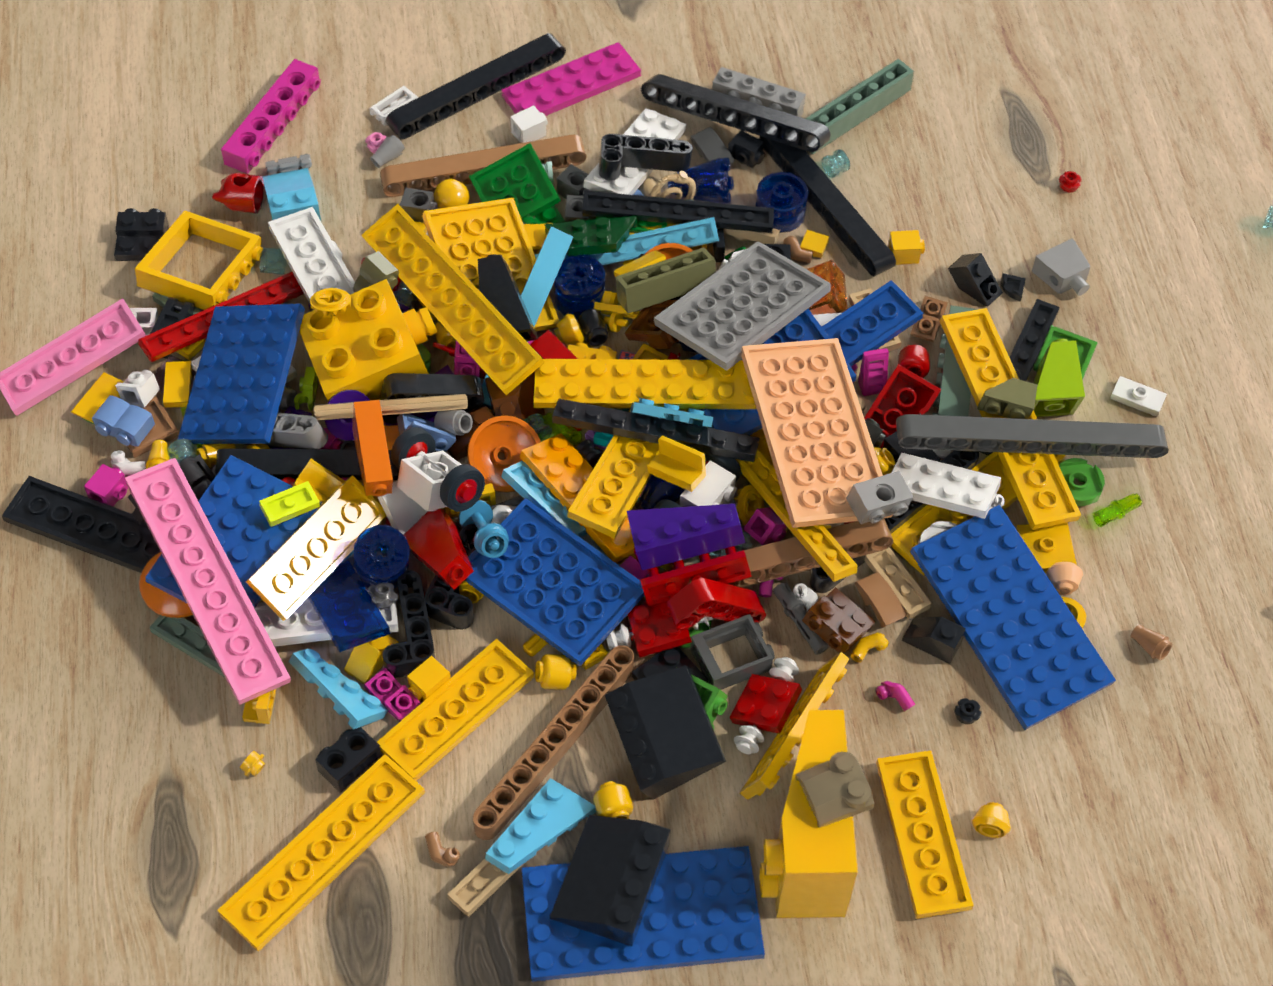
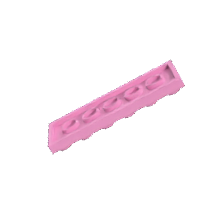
M122 298L1 371L0 390L14 414L18 416L138 343V339L147 335Z

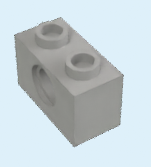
M900 471L853 484L846 499L859 523L864 524L867 522L876 523L886 516H899L905 513L913 499V495Z

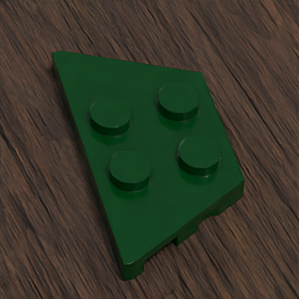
M637 216L601 217L595 220L578 219L573 222L545 224V233L547 235L552 226L573 236L566 253L568 256L617 252L622 243L630 236L629 230L637 227Z

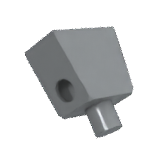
M1073 238L1036 255L1032 272L1057 293L1073 289L1080 296L1090 288L1086 282L1090 271V264Z

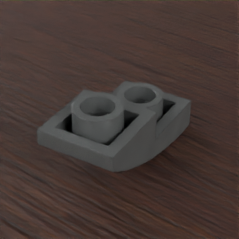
M711 127L690 136L700 157L704 156L713 174L734 164L735 161L727 147Z

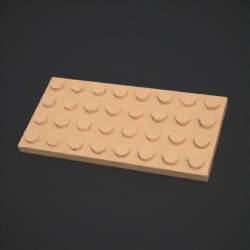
M838 338L742 346L741 357L792 528L858 521L846 499L853 484L883 475Z

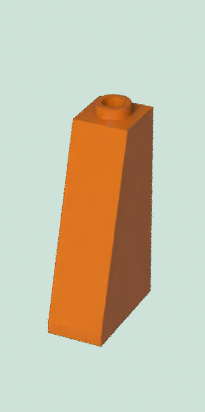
M380 400L354 402L352 430L365 496L373 495L380 497L392 493L393 478Z

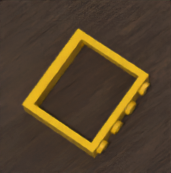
M184 210L135 267L137 286L166 297L176 298L183 303L186 301L194 303L195 307L206 310L226 301L232 291L238 288L244 276L250 273L256 261L260 260L263 251L261 236ZM192 234L240 250V253L210 289L161 272Z

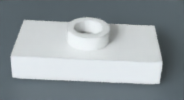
M1120 376L1110 399L1158 417L1167 394Z

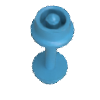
M478 500L471 508L459 513V522L462 528L469 524H475L478 528L474 536V546L477 552L482 556L497 558L507 550L509 535L503 526L491 523L493 511L490 505L485 501Z

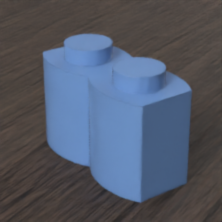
M109 395L92 417L95 429L99 434L116 437L120 443L126 446L138 447L155 425L150 412L139 406L130 405L126 401Z

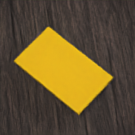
M103 372L71 413L94 424L92 417L109 395L120 398L115 385L124 381Z

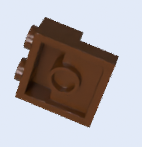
M667 300L660 304L643 308L624 333L629 341H647L649 346L654 349H670L679 340L657 327L654 317L677 300Z
M836 587L827 596L824 595L807 611L802 620L810 630L819 635L832 649L843 654L859 641L876 622Z

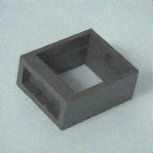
M750 614L691 636L690 650L701 672L707 677L709 684L720 690L748 680L752 674L761 675L769 672L775 658L771 645L766 644L762 638L761 626L758 622L754 623ZM745 635L758 660L722 673L709 648Z

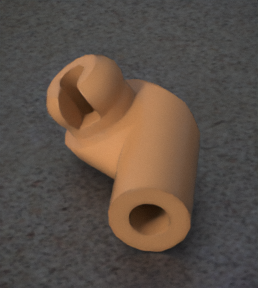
M788 236L784 239L783 244H790L792 260L811 263L813 252L802 250L797 238L794 236Z
M430 832L425 835L430 858L433 861L446 867L454 866L460 858L459 851L455 847L453 849L442 847L438 832Z

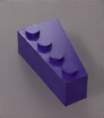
M735 504L627 511L635 551L642 570L745 543Z

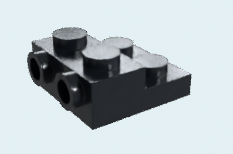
M128 208L124 212H118L115 227L117 236L114 251L115 260L141 261L168 230L169 223L166 212L156 208H152L148 212H138L132 208Z

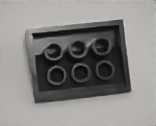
M685 665L628 682L605 695L640 791L652 799H656L726 762L688 666Z
M589 815L550 914V919L633 946L670 843L671 830L641 820Z

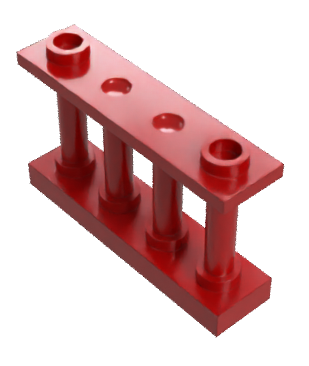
M735 546L724 548L726 555L710 559L709 553L698 555L700 563L686 567L683 560L673 562L674 570L661 574L658 572V566L647 569L649 577L640 579L648 606L668 601L687 584L699 578L728 584L752 577L745 551L736 552ZM633 548V549H634L635 556H636V559H637V561L639 562L638 557H637V554H636V551H635V548Z

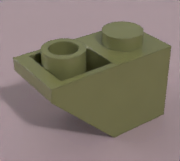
M1015 378L1007 380L985 391L977 409L1007 418L1029 419L1035 405L1037 384Z

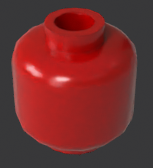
M908 345L900 351L898 364L924 379L930 371V355L927 349L920 345Z

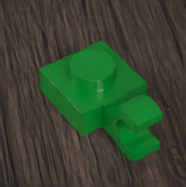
M554 205L533 217L523 218L522 222L524 224L561 223L565 222V220Z

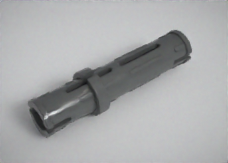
M787 582L777 585L773 589V593L784 607L783 612L794 621L815 655L825 652L830 647L828 643L802 622L807 613L802 600L797 599Z

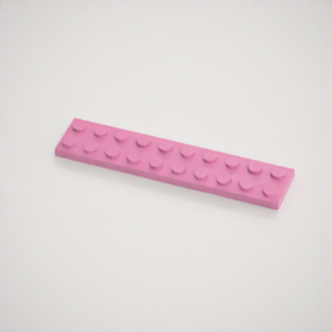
M176 458L125 477L126 484L239 705L290 683L291 678Z

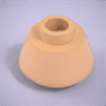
M1058 562L1047 570L1046 575L1060 595H1070L1078 589L1083 577V571L1074 563Z

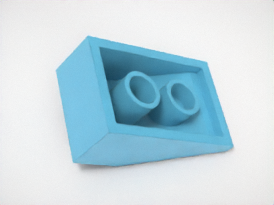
M308 168L262 176L272 221L310 207L314 208L321 221L319 205Z

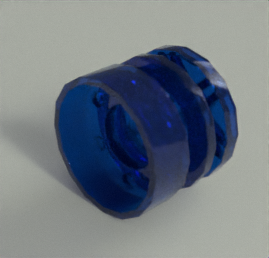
M588 255L569 256L563 260L555 278V303L557 309L564 316L566 314H573L578 320L583 311L593 309L595 302H601L605 291L606 272L603 265L597 259Z
M376 525L367 528L358 536L354 544V571L358 580L365 587L369 588L372 585L377 586L381 583H391L396 588L398 587L397 578L409 570L410 547L406 537L398 529L388 525ZM377 552L386 553V557L383 558L382 555L377 556Z

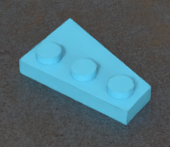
M639 398L638 403L632 402L630 410L631 413L703 427H711L713 417L704 415L705 411L689 408V412L679 411V406L664 403V407L654 406V401Z

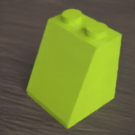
M1064 338L1054 340L1043 355L1033 382L1037 384L1033 409L1036 417L1073 415L1085 398L1076 340L1068 341Z

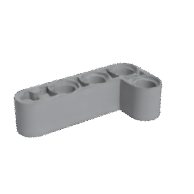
M278 410L270 444L266 445L295 449H320L327 443L328 435L315 417L284 414Z

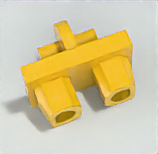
M604 291L601 302H595L593 309L600 310L604 315H610V317L605 316V324H609L611 332H619L622 326L627 327L629 323L628 320L623 318L635 319L640 311L627 313L622 306L617 305V293Z

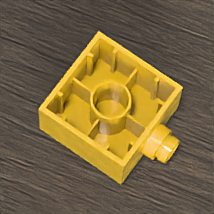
M387 279L350 294L351 307L346 309L345 313H337L336 316L333 314L325 316L324 313L316 314L315 310L303 315L299 332L328 401L335 394L344 390H356L366 395L369 400H380L383 382L388 375L393 373L429 374L417 345L428 341L427 336H432L438 332L427 307L419 309L418 312L413 308L402 313Z

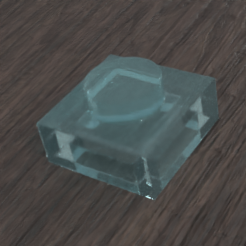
M263 248L259 266L261 273L285 274L287 261L280 249Z

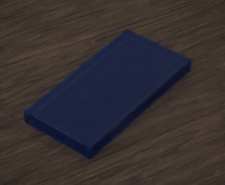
M349 561L339 564L308 597L339 653L390 634L387 622L376 604L372 603L370 594Z

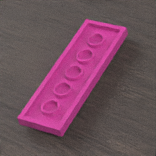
M617 42L502 89V97L515 114L535 106L540 113L542 112L547 116L641 77V69L623 46Z

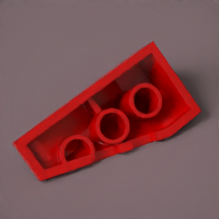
M898 364L864 419L870 418L880 425L879 428L883 429L882 433L886 435L885 438L897 431L896 419L907 414H926L942 389ZM884 441L879 448H883Z

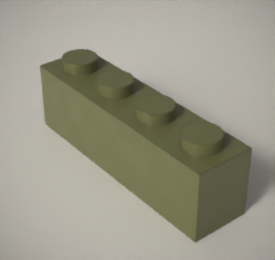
M701 248L616 276L618 302L627 313H631L684 296L716 272L715 259L705 248Z

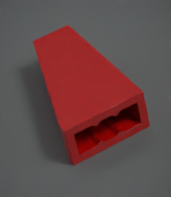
M443 508L436 511H428L399 539L417 559L454 590L473 572L455 523Z

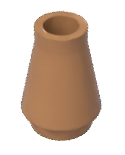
M1138 624L1131 633V638L1152 659L1163 660L1173 646L1168 636L1145 628L1141 624Z

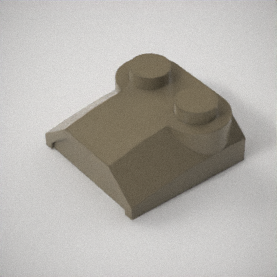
M838 752L829 761L802 771L795 776L805 793L819 828L874 808L875 803L870 785L856 757L851 753Z

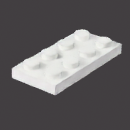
M901 453L892 473L900 471L913 495V501L983 519L986 518L1001 483V477Z

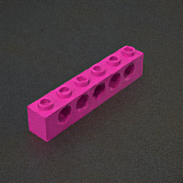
M297 59L290 63L221 148L224 165L246 174L258 165L260 158L266 151L270 150L272 143L278 136L282 135L285 127L290 121L294 120L300 108L306 105L312 93L318 90L321 80L317 67Z

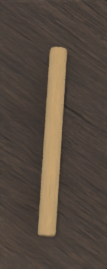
M466 394L380 400L383 416L461 410L467 408L468 400ZM354 402L315 405L314 417L317 420L353 418Z

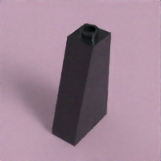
M491 254L485 258L478 259L479 291L526 341L537 340L538 335L509 265L501 254Z

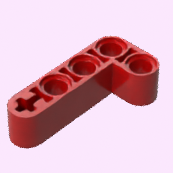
M706 578L693 580L670 598L666 604L676 628L679 630L694 626L705 616L730 622L750 614L754 623H760L766 618V612L755 591Z

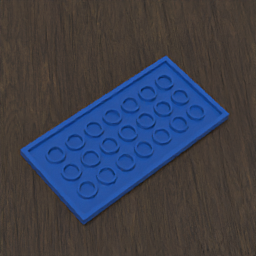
M1000 505L989 509L985 519L973 517L912 547L911 554L955 623L966 628L964 637L1024 731L1105 689L1116 681Z
M749 846L666 854L633 946L550 919V914L570 863L522 868L531 982L764 959L765 957Z

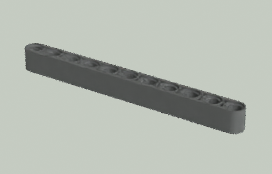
M916 414L902 415L896 419L898 444L906 449L1159 458L1166 455L1169 451L1164 427L1157 424Z

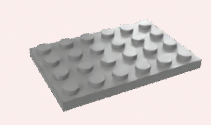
M757 241L654 317V322L657 327L727 371L742 359V346L761 345L829 293L831 291V283Z

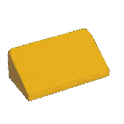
M656 250L614 270V275L616 277L664 261L666 257Z

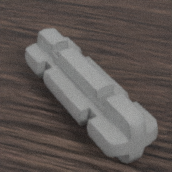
M304 154L300 155V158L293 156L278 159V162H275V160L267 161L265 166L268 175L277 174V171L283 173L299 170V167H302V169L312 167L310 155Z

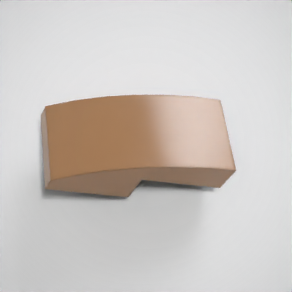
M924 296L920 308L923 312V318L913 325L910 335L934 342L941 325L939 321L946 312L948 302Z
M879 572L855 582L865 605H871L882 628L908 616L898 597Z

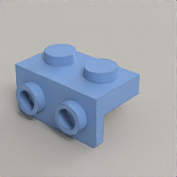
M400 414L397 417L399 435L410 428H422L434 438L435 450L447 452L456 441L455 435L435 428L434 423L411 414Z

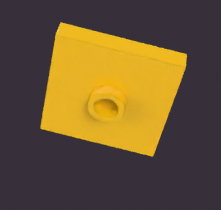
M1068 523L1033 530L1029 524L1016 526V530L1045 573L1053 564L1058 562H1071L1077 565Z

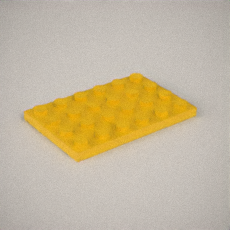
M514 198L423 212L422 218L431 240L478 290V259L485 258L491 254H501L509 265L520 294L522 293L535 264L536 257ZM549 294L534 328L536 331L557 328L559 319Z

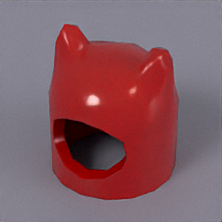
M231 173L221 180V188L219 192L212 195V199L223 203L230 210L257 214L263 201V178L256 175Z

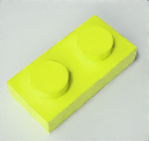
M309 481L260 500L259 506L272 527L320 507V501Z

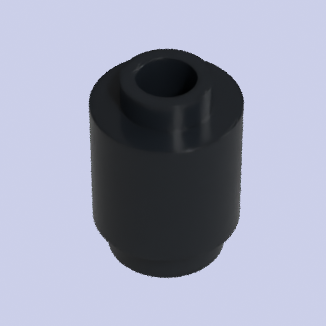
M595 309L583 311L578 317V323L585 340L591 346L602 345L608 339V330L600 311Z

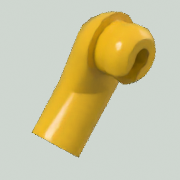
M877 632L865 636L859 640L850 657L855 662L861 663L870 649L875 647L878 651L885 650L889 642L882 633Z

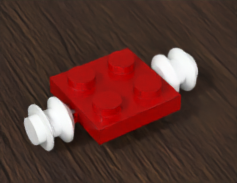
M667 601L648 606L647 603L635 606L628 613L632 629L628 631V628L621 624L619 631H612L606 638L610 650L619 645L630 648L632 638V640H635L639 657L691 643L692 641L688 629L679 630L676 628L667 608ZM705 616L692 627L698 630L699 623L703 622L709 626L708 621L713 620V618Z
M791 658L775 659L774 665L776 668L769 670L772 678L755 674L751 675L729 717L733 724L742 725L739 728L742 736L734 737V743L740 752L751 754L759 751V746L756 743L764 742V736L760 730L781 733L802 692L800 684L794 683V678L792 677L798 675L799 668Z

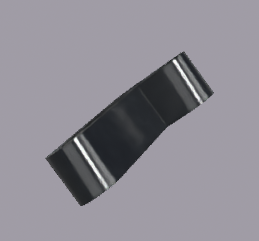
M606 134L601 139L599 175L605 180H616L620 176L621 167L685 172L690 168L693 146L684 140Z
M393 373L384 379L380 400L466 394L468 400L466 409H476L483 405L484 395L481 379L475 375ZM400 414L383 415L382 417L385 422L393 424L397 423V417Z
M475 524L466 525L459 533L468 557L476 550L474 536L478 528ZM435 575L425 593L428 616L433 620L456 629L463 630L469 628L474 621L472 601L468 597L459 594V586L454 590L440 577ZM435 602H442V603L439 604V605H434V604H433V603H435ZM459 611H465V612H466V613H464V614H457V612H459Z
M412 570L402 572L397 578L407 641L388 645L383 651L384 668L394 678L406 677L430 656L435 658L421 577ZM413 587L414 593L409 594L408 588ZM413 608L419 609L417 611H409ZM417 631H422V632H423L422 634H419V635L413 634V633H415V632H417ZM421 654H426V655H428V656L425 657V658H419V657H418V656L421 655ZM394 659H400V660H401L400 662H397V663H392V662H391V661L394 660Z

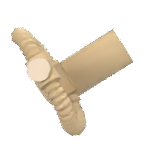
M680 171L679 173L662 177L657 183L654 179L648 178L638 189L644 196L666 198L671 193H677L674 199H681L682 191L678 187L668 188L663 193L660 191L664 184L673 181L674 183L689 185V192L684 200H693L696 184L684 171Z

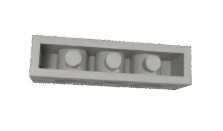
M723 67L720 68L713 80L712 90L798 117H801L804 112L805 93Z

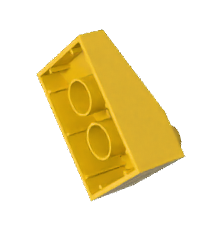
M809 710L781 819L778 839H764V863H760L759 871L761 898H775L776 918L846 917L858 873L853 816L819 828L805 793L795 777L796 774L829 761L838 752H847L844 710Z

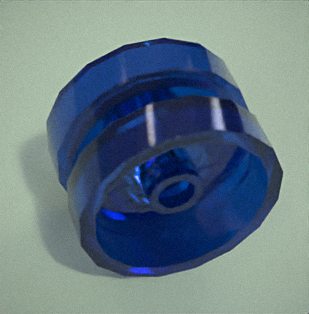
M771 173L763 177L758 183L755 207L774 208L773 229L780 230V233L791 232L799 228L804 222L808 200L807 185L800 177L792 173Z

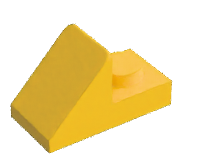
M386 633L373 634L367 641L359 638L344 671L365 685L384 666V649L388 645L399 642Z

